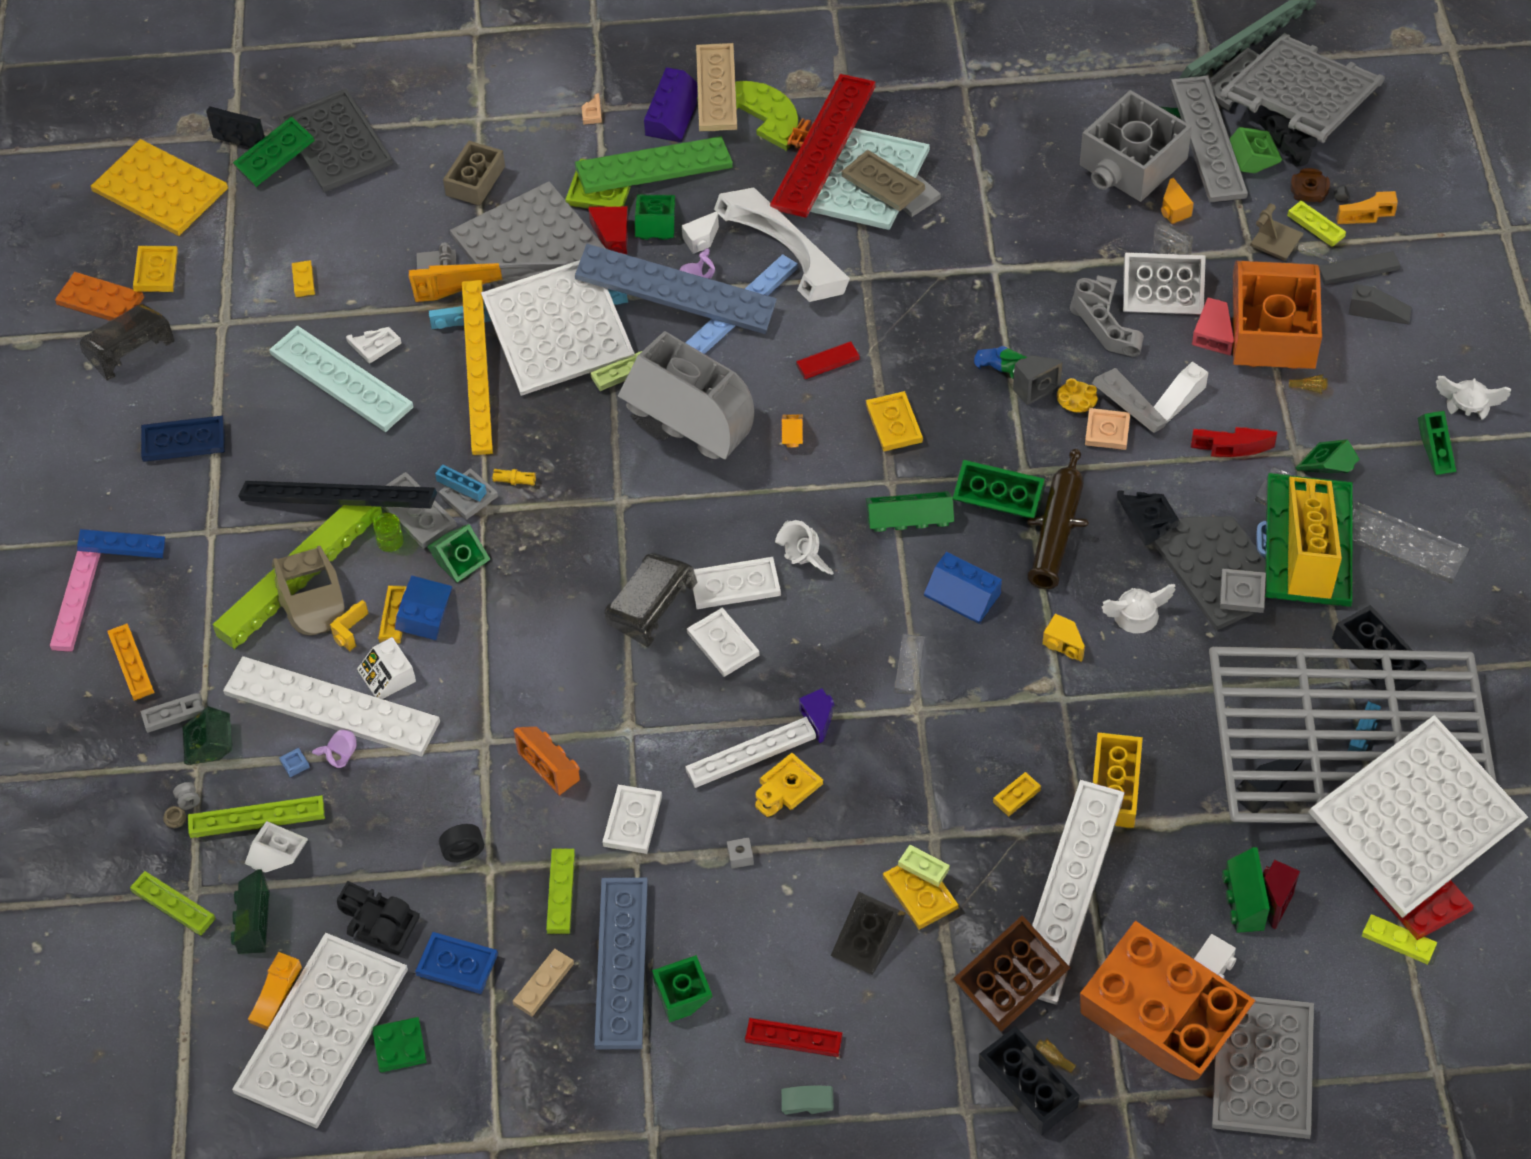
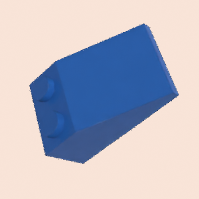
M411 575L396 616L395 630L437 640L452 586Z

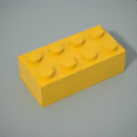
M1098 733L1092 783L1124 792V798L1115 826L1134 828L1143 737Z

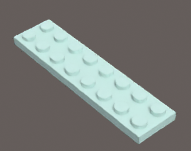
M296 326L269 349L273 357L384 432H387L413 408L412 401L299 326Z

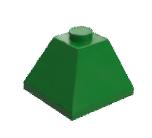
M1348 439L1319 442L1295 468L1297 471L1348 473L1354 469V465L1360 458Z
M470 524L443 535L427 546L437 564L455 582H459L491 560Z

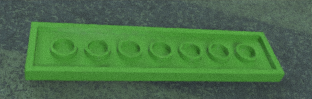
M720 136L575 161V168L584 193L587 194L732 168L733 162L723 138Z

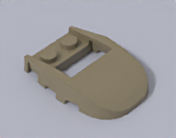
M321 546L280 559L274 558L271 565L272 568H275V585L278 590V600L281 607L285 609L292 627L301 634L311 636L331 631L330 624L337 617L342 616L345 613L336 571ZM326 569L330 585L291 596L286 580Z

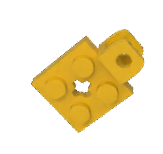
M791 753L760 778L762 786L756 791V799L758 800L755 803V807L766 817L777 813L783 808V804L792 810L822 786L823 779L796 755ZM787 779H796L795 784H788Z

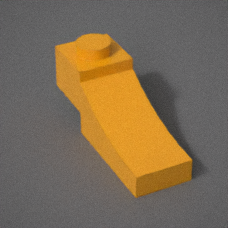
M1376 192L1374 197L1365 201L1339 205L1336 218L1337 224L1377 223L1378 217L1395 216L1398 204L1396 192Z
M278 952L268 969V975L261 994L248 1018L249 1023L268 1030L302 969L299 959Z

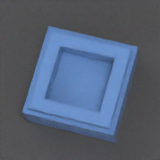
M299 748L279 757L289 777L310 768L309 763Z

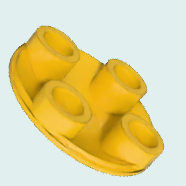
M1071 378L1066 380V383L1058 389L1057 400L1063 408L1069 411L1086 412L1097 403V388L1094 385H1088Z

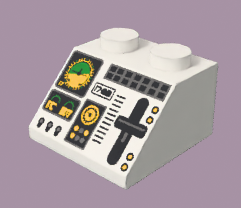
M393 637L374 646L357 668L374 697L384 699L416 682L413 667Z

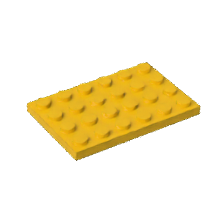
M140 139L91 185V189L102 197L180 236L228 189V185L226 182Z

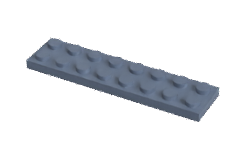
M647 877L602 878L595 1050L643 1049Z

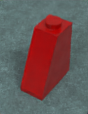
M589 207L590 224L604 247L611 251L627 254L628 207Z

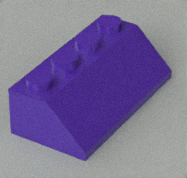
M666 67L644 118L645 136L682 142L698 103V83L684 70Z

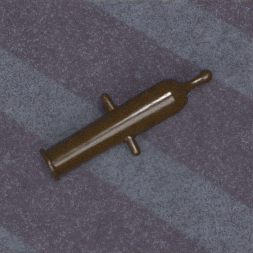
M1078 449L1070 451L1068 467H1063L1054 474L1044 515L1034 519L1028 518L1027 520L1029 525L1041 526L1033 567L1027 575L1028 581L1040 589H1054L1059 585L1058 574L1071 529L1086 527L1089 524L1087 519L1075 518L1084 485L1083 476L1076 469L1077 461L1081 458V452Z

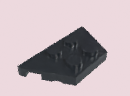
M1123 490L1117 491L1119 502L1145 546L1178 526L1179 519L1164 494L1137 492V496L1124 495Z

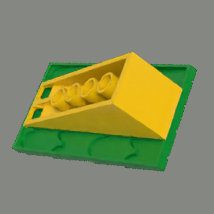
M1268 473L1265 597L1351 607L1353 482Z

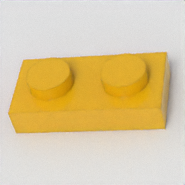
M311 260L292 263L295 297L315 295Z
M1024 772L993 798V803L1009 817L1040 792L1041 785Z

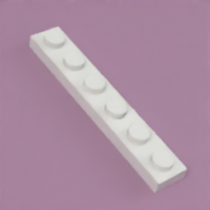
M804 717L685 766L686 772L694 787L697 788L816 738V733L807 717Z

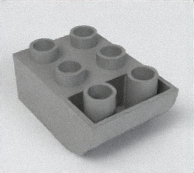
M666 331L659 335L637 356L618 394V397L627 401L626 407L632 413L642 417H647L648 415L663 423L662 428L666 433L677 438L686 436L698 443L697 448L703 455L712 459H718L719 457L726 459L749 434L754 421V403L744 381L734 371Z

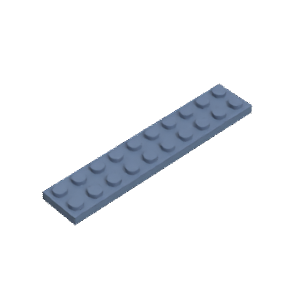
M586 244L575 273L576 280L763 334L767 332L777 300L774 297L590 244Z

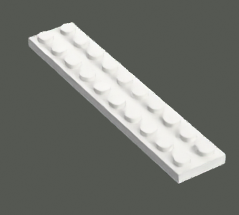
M242 656L223 690L226 696L338 731L349 730L357 737L421 757L440 723L438 716Z
M1083 780L1079 782L1032 925L1069 966L1124 798V792ZM1067 972L1038 999L1057 1005Z

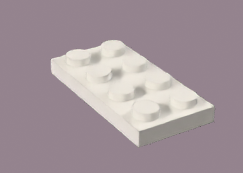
M773 557L689 570L696 609L781 596Z

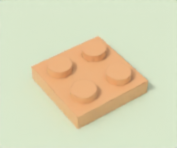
M1089 408L1085 445L1126 450L1130 413Z

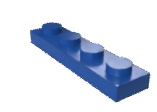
M80 529L77 551L163 558L165 536Z

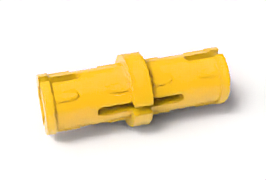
M512 469V471L493 470L495 472L492 476L493 482L511 483V485H535L536 473L521 472L517 469Z

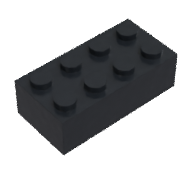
M1371 605L1338 622L1332 639L1341 649L1413 651ZM1350 658L1360 670H1383L1381 659ZM1391 659L1392 670L1426 671L1427 665L1422 660ZM1369 679L1378 690H1386L1385 679ZM1394 679L1395 690L1405 691L1422 680Z
M1016 1026L979 1053L978 1066L1041 1136L1078 1108L1080 1095Z

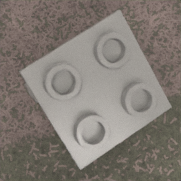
M444 242L439 246V251L417 253V269H429V266L456 265V250H451L450 245Z

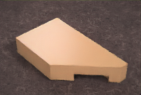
M599 93L595 94L589 103L586 102L582 106L583 125L602 123Z

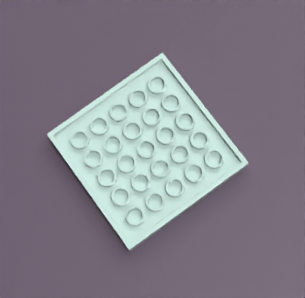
M854 128L810 212L890 230L899 211L842 177V170L868 149L916 178L930 150L929 144Z

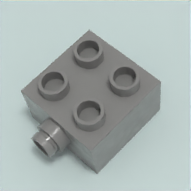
M1130 90L1082 133L1080 166L1092 172L1091 180L1097 188L1105 190L1108 187L1115 186L1141 202L1188 159L1192 126Z

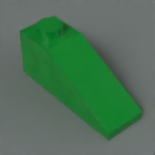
M1445 411L1426 413L1418 417L1421 439L1434 474L1441 475L1456 472Z

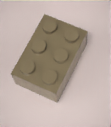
M468 141L443 179L446 196L480 206L505 168L503 150Z

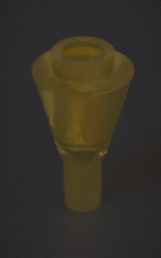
M1324 374L1304 378L1303 380L1289 379V388H1302L1323 394V390H1327L1328 379L1324 378Z
M1048 1038L1045 1041L1039 1040L1036 1045L1037 1050L1051 1064L1059 1065L1072 1073L1076 1065L1064 1058V1055Z

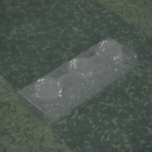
M903 634L894 693L916 695L924 636Z

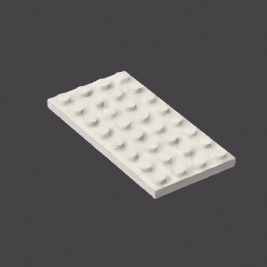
M325 933L233 1087L234 1094L314 1128H318L372 1034L373 1027L377 1025L408 971L407 965Z

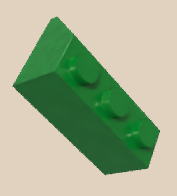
M1253 847L1229 859L1226 869L1222 870L1223 883H1227L1228 890H1226L1227 904H1231L1232 910H1230V922L1235 924L1236 933L1264 931L1270 909L1258 848Z

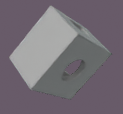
M749 838L727 841L731 869L754 865ZM741 846L745 850L742 853H737L736 848Z

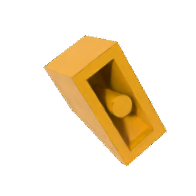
M1171 178L1163 198L1161 212L1164 218H1167L1171 224H1174L1192 216L1194 203L1177 181Z
M803 414L782 415V444H786V447H799V444H803Z

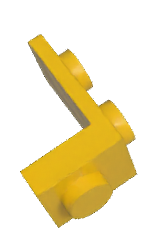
M364 600L351 606L346 613L337 617L330 624L336 643L340 647L344 646L349 651L356 647L353 634L348 629L368 615L367 605Z

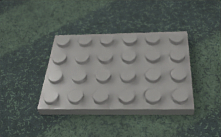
M1252 997L1256 1000L1215 1056L1212 1128L1310 1139L1314 1003Z

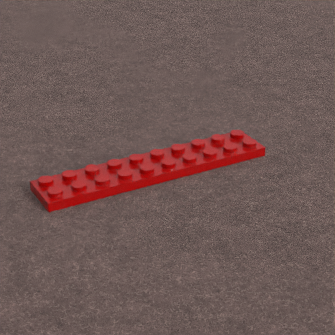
M845 74L839 75L773 197L770 207L777 209L779 212L807 218L876 87L875 81Z

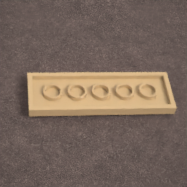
M733 43L696 45L699 131L737 130Z

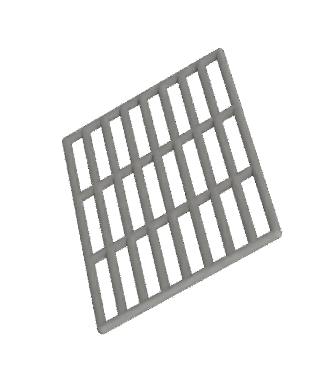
M1211 647L1209 649L1228 807L1232 822L1317 823L1310 814L1239 813L1237 801L1316 802L1317 804L1330 794L1324 793L1323 781H1347L1358 773L1321 772L1320 760L1374 761L1384 753L1370 751H1318L1317 739L1394 740L1396 744L1411 733V731H1402L1400 720H1428L1435 715L1440 721H1477L1478 733H1450L1458 741L1480 742L1482 753L1470 754L1477 762H1484L1485 771L1496 782L1476 661L1472 652ZM1219 656L1296 657L1297 668L1220 667ZM1305 657L1381 659L1383 670L1307 669ZM1391 659L1463 660L1467 663L1468 672L1392 670ZM1221 676L1299 677L1300 689L1223 687ZM1308 678L1385 679L1386 690L1309 689ZM1394 679L1470 681L1471 692L1396 691ZM1224 696L1302 698L1303 709L1225 708ZM1311 698L1388 699L1389 711L1312 709ZM1397 699L1473 701L1475 712L1399 711ZM1226 717L1304 718L1306 730L1228 729ZM1314 718L1391 720L1393 731L1315 730ZM1229 738L1307 739L1309 751L1230 749ZM1232 759L1310 760L1312 771L1233 770ZM1235 780L1313 781L1315 793L1236 792Z

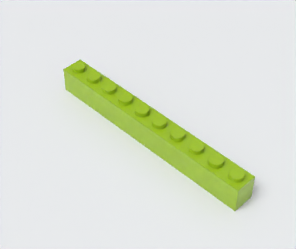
M343 505L288 556L321 546L329 561H333L344 548L350 546L358 535L363 534L370 524L380 518L382 514L381 507ZM275 568L212 624L216 636L233 649L243 644L247 637L255 630H258L281 607L278 600V590L275 585ZM321 571L286 580L291 596L304 588L308 581Z

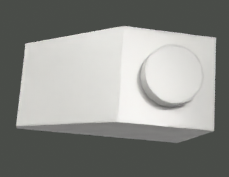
M713 212L682 225L683 240L693 254L711 247L719 228L718 213Z

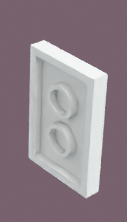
M723 608L687 628V634L723 677L760 656L756 646Z
M618 785L603 838V847L647 854L662 799V792Z

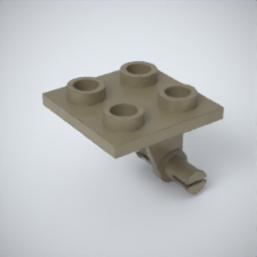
M1270 203L1265 210L1261 211L1260 218L1256 221L1259 232L1252 240L1250 246L1286 261L1304 233L1274 221L1272 213L1276 207Z

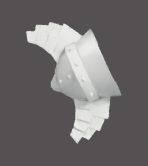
M1438 376V380H1436V388L1440 391L1439 394L1448 398L1447 408L1450 414L1455 413L1460 408L1465 411L1467 416L1471 412H1477L1482 420L1488 415L1490 406L1501 405L1502 402L1507 400V397L1511 395L1509 393L1511 389L1508 387L1487 389L1482 383L1475 381V378L1459 382L1458 384L1450 381L1445 376Z
M787 520L778 532L775 543L781 546L785 545V558L792 560V564L800 563L802 565L811 562L821 571L833 575L832 569L817 554L820 545L819 537L813 528H809L802 521Z
M1169 584L1155 593L1131 588V590L1122 594L1118 599L1119 601H1111L1110 599L1104 601L1102 606L1103 613L1107 614V617H1114L1119 627L1127 632L1145 633L1157 624L1159 618L1157 608L1167 603L1168 599L1173 596L1175 584Z

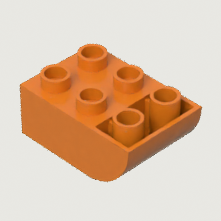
M1235 261L1233 269V365L1287 367L1291 369L1316 368L1322 340L1321 288L1318 264Z
M1135 921L1080 992V1012L1158 1067L1180 1078L1197 1080L1207 1069L1256 1000Z

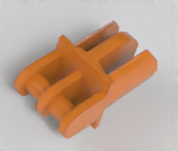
M802 118L796 128L793 127V132L788 139V146L795 145V148L801 147L813 125L811 120L807 119L805 121Z

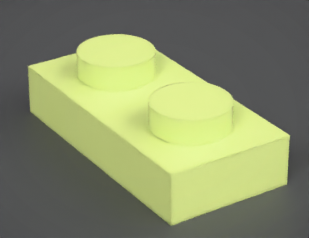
M909 845L898 861L899 867L937 887L950 870V865L912 845Z

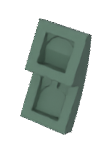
M798 1086L781 1089L782 1112L785 1115L804 1111L816 1114L834 1110L832 1086Z

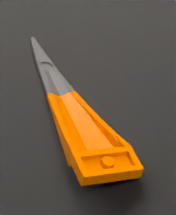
M569 261L429 266V269L409 270V279L415 302L435 301L461 292L462 282L482 280L483 285L523 274L554 269L569 264Z

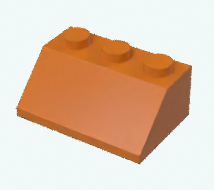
M537 726L517 727L514 729L518 754L559 796L580 781V768L573 759L569 760L559 745L555 746L552 743V739L547 732H542Z

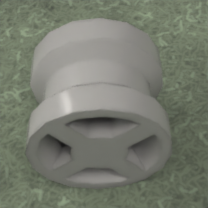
M191 782L179 784L173 790L174 797L178 799L177 803L180 809H192L200 802L199 795L195 793L196 788Z

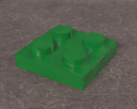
M419 1017L373 1027L380 1073L427 1063Z

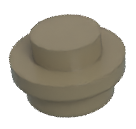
M176 806L168 808L163 817L165 825L169 828L181 827L186 821L185 811Z

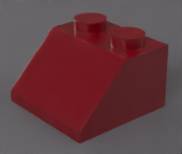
M1275 859L1271 867L1266 866L1263 871L1270 908L1267 918L1274 929L1277 928L1295 893L1300 874L1299 870Z

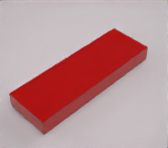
M850 341L796 361V366L803 378L808 379L860 360V356Z

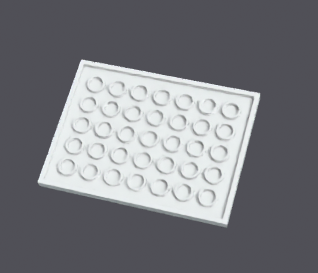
M1435 715L1308 811L1402 918L1528 818Z

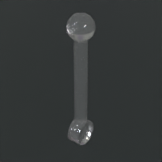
M1303 244L1298 246V251L1307 252L1327 260L1329 264L1337 262L1336 257L1325 256L1305 248Z

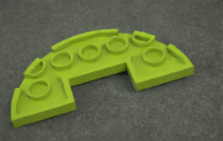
M735 81L736 110L740 108L764 121L756 129L757 135L787 151L791 147L787 143L793 132V127L796 128L798 126L797 111L791 100L781 91L767 84L752 81Z

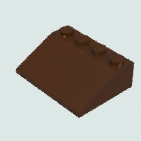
M1021 915L951 980L994 1026L1002 1032L1070 969V966L1028 920Z

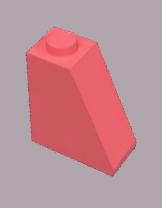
M1207 298L1193 333L1192 345L1231 356L1234 338L1228 305L1226 302Z

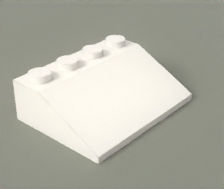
M1125 253L1123 312L1201 315L1204 308L1206 256Z

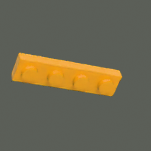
M128 623L108 630V635L133 700L135 701L153 694L154 690Z

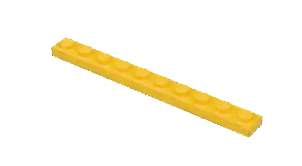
M482 280L462 282L472 455L493 454L484 303L481 295L483 292Z

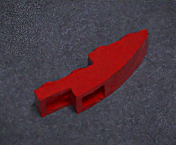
M1235 427V433L1193 429L1191 448L1211 450V457L1249 456L1274 448L1277 431L1247 427Z

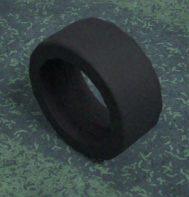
M460 824L451 827L443 832L439 838L442 855L449 862L458 863L473 859L483 851L485 845L479 827L473 824Z

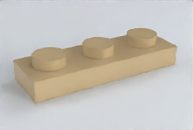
M554 949L514 998L513 1005L528 1015L533 1016L574 965L573 959Z

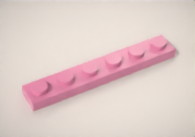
M77 551L51 639V650L73 652L101 553Z

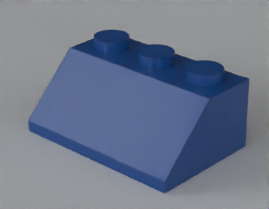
M946 552L935 566L924 596L979 624L1000 596L1002 579Z

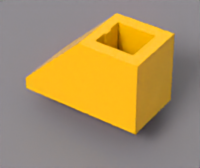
M1054 614L1043 633L1042 645H1045L1050 650L1061 652L1071 659H1077L1082 662L1085 646L1075 622Z

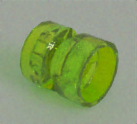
M383 513L377 516L373 521V529L378 547L385 552L398 550L404 542L399 518L392 513Z

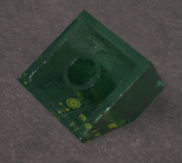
M207 706L183 726L184 764L192 765L219 761L232 750L230 713Z

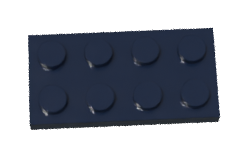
M223 415L141 425V458L143 462L225 452Z

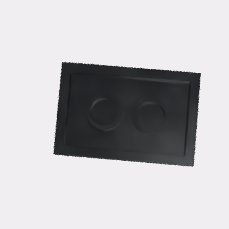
M211 106L206 111L211 132L215 139L252 148L265 138L261 119Z

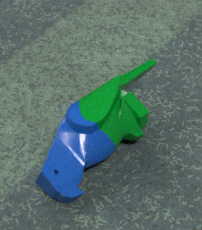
M1005 346L994 349L978 350L974 357V363L979 369L981 366L991 365L998 371L1010 373V377L1014 379L1015 363L1027 357Z

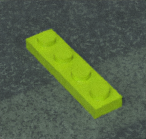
M552 849L547 934H570L575 863L574 849Z
M146 871L130 887L131 892L200 936L216 919L214 914Z

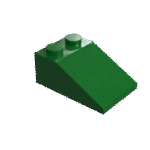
M637 194L635 237L640 239L658 237L661 240L674 238L675 195Z

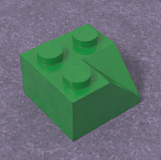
M697 955L652 970L654 985L669 1023L692 1015L713 997Z

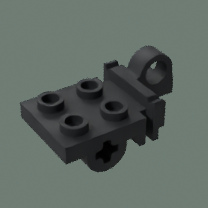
M1280 113L1260 117L1259 124L1270 133L1278 144H1282L1280 152L1283 155L1291 153V160L1295 166L1308 164L1312 153L1311 147L1316 146L1317 138L1297 129L1292 130L1288 128L1291 119Z
M350 881L346 882L337 898L338 909L342 913L353 917L347 927V935L353 937L354 933L358 930L357 937L397 955L401 953L420 917V913L411 910L409 905L402 899L393 896L387 899L380 892L375 897L374 889L369 891Z

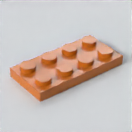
M74 272L55 301L57 305L126 325L144 299V295L140 291H134L124 286Z

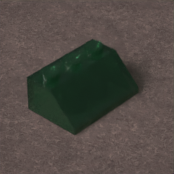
M257 869L240 880L238 891L234 892V902L237 904V908L232 914L235 931L231 932V944L235 945L238 954L266 952L270 890L262 869Z

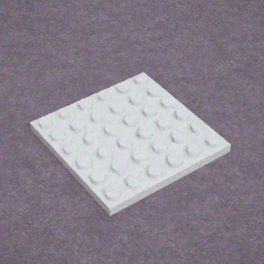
M580 260L481 293L521 396L596 371L635 355L608 289L575 279V273Z

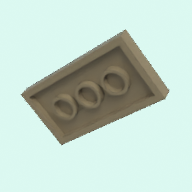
M868 149L842 170V177L899 212L925 190L924 183Z

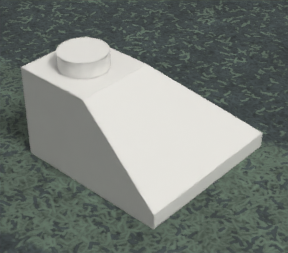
M266 821L251 844L245 864L265 873L292 864L307 843L308 838Z

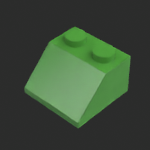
M1239 127L1229 139L1239 169L1242 172L1257 173L1282 161L1268 131Z

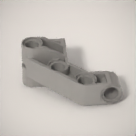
M1097 275L1096 280L1088 278L1079 279L1071 300L1070 311L1076 316H1081L1106 350L1131 357L1138 356L1144 339L1143 333L1138 330L1121 327L1109 312L1117 280Z

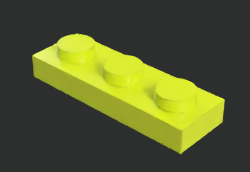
M1303 201L1298 202L1288 210V217L1331 247L1345 237V230Z
M1372 914L1362 933V937L1427 965L1437 945L1436 941L1426 937L1417 940L1408 929Z

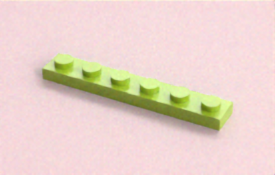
M321 795L188 814L190 838L258 829L262 828L266 821L279 826L325 819L324 799Z

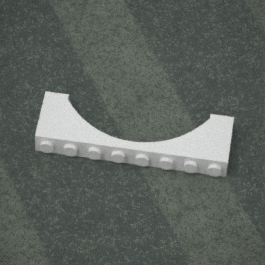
M755 188L719 194L714 210L725 221L739 222L759 229L779 240L794 253L804 272L797 290L809 302L844 294L850 278L782 213L770 207V202Z

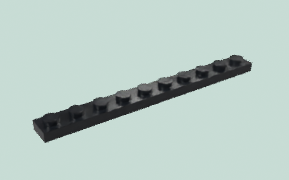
M245 481L238 496L241 501L431 509L437 496V491L435 487Z

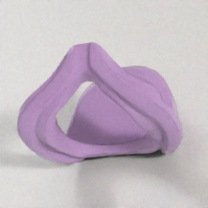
M706 248L699 254L700 261L698 263L685 264L681 266L680 271L711 279L715 267L708 258L710 250ZM704 262L710 266L705 275L702 274Z
M339 730L332 736L327 746L318 747L312 753L317 756L325 753L327 761L332 766L342 768L347 764L356 749V737L349 730ZM332 752L340 755L341 759L335 761Z

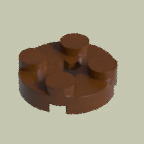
M1305 168L1300 170V173L1292 176L1290 189L1294 194V199L1297 201L1319 203L1323 202L1329 193L1330 180L1328 177L1323 176L1320 170Z

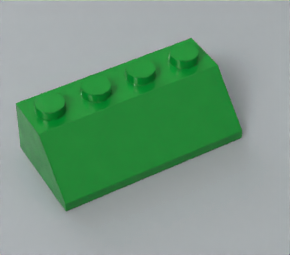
M963 460L953 500L1034 519L1041 505L1046 484L1044 478Z
M949 491L865 498L868 524L870 529H874L875 532L886 531L888 527H895V530H905L907 526L916 525V528H927L928 524H937V526L943 527L949 526V522H954L953 497Z

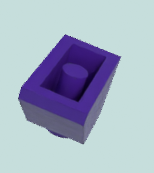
M823 688L799 698V711L803 717H807L819 743L825 739L833 717L834 707L832 697L829 694L826 695Z

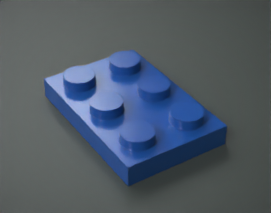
M432 932L415 973L419 977L482 994L498 956V951Z

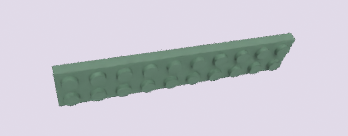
M1289 0L1187 65L1180 78L1207 76L1211 69L1216 71L1223 65L1225 60L1228 62L1233 60L1239 51L1242 53L1245 49L1250 48L1252 43L1258 44L1264 38V35H1272L1278 26L1283 28L1290 22L1289 19L1292 17L1297 19L1301 16L1303 10H1311L1316 5V0Z

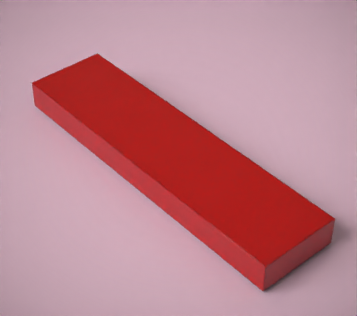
M749 1018L745 1043L839 1057L843 1032Z

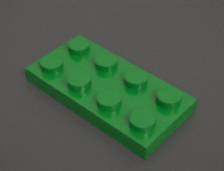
M291 116L235 160L233 164L257 187L315 140Z

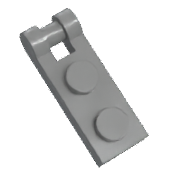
M198 693L191 694L140 711L147 733L192 718L204 717L206 710L202 706L203 700L201 695Z

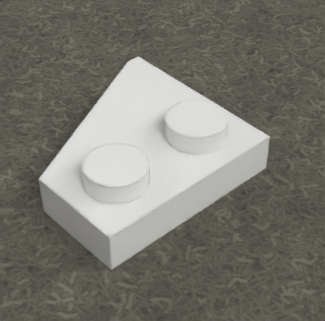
M389 327L381 328L377 331H366L363 336L359 337L346 336L347 342L369 364L401 344V338Z

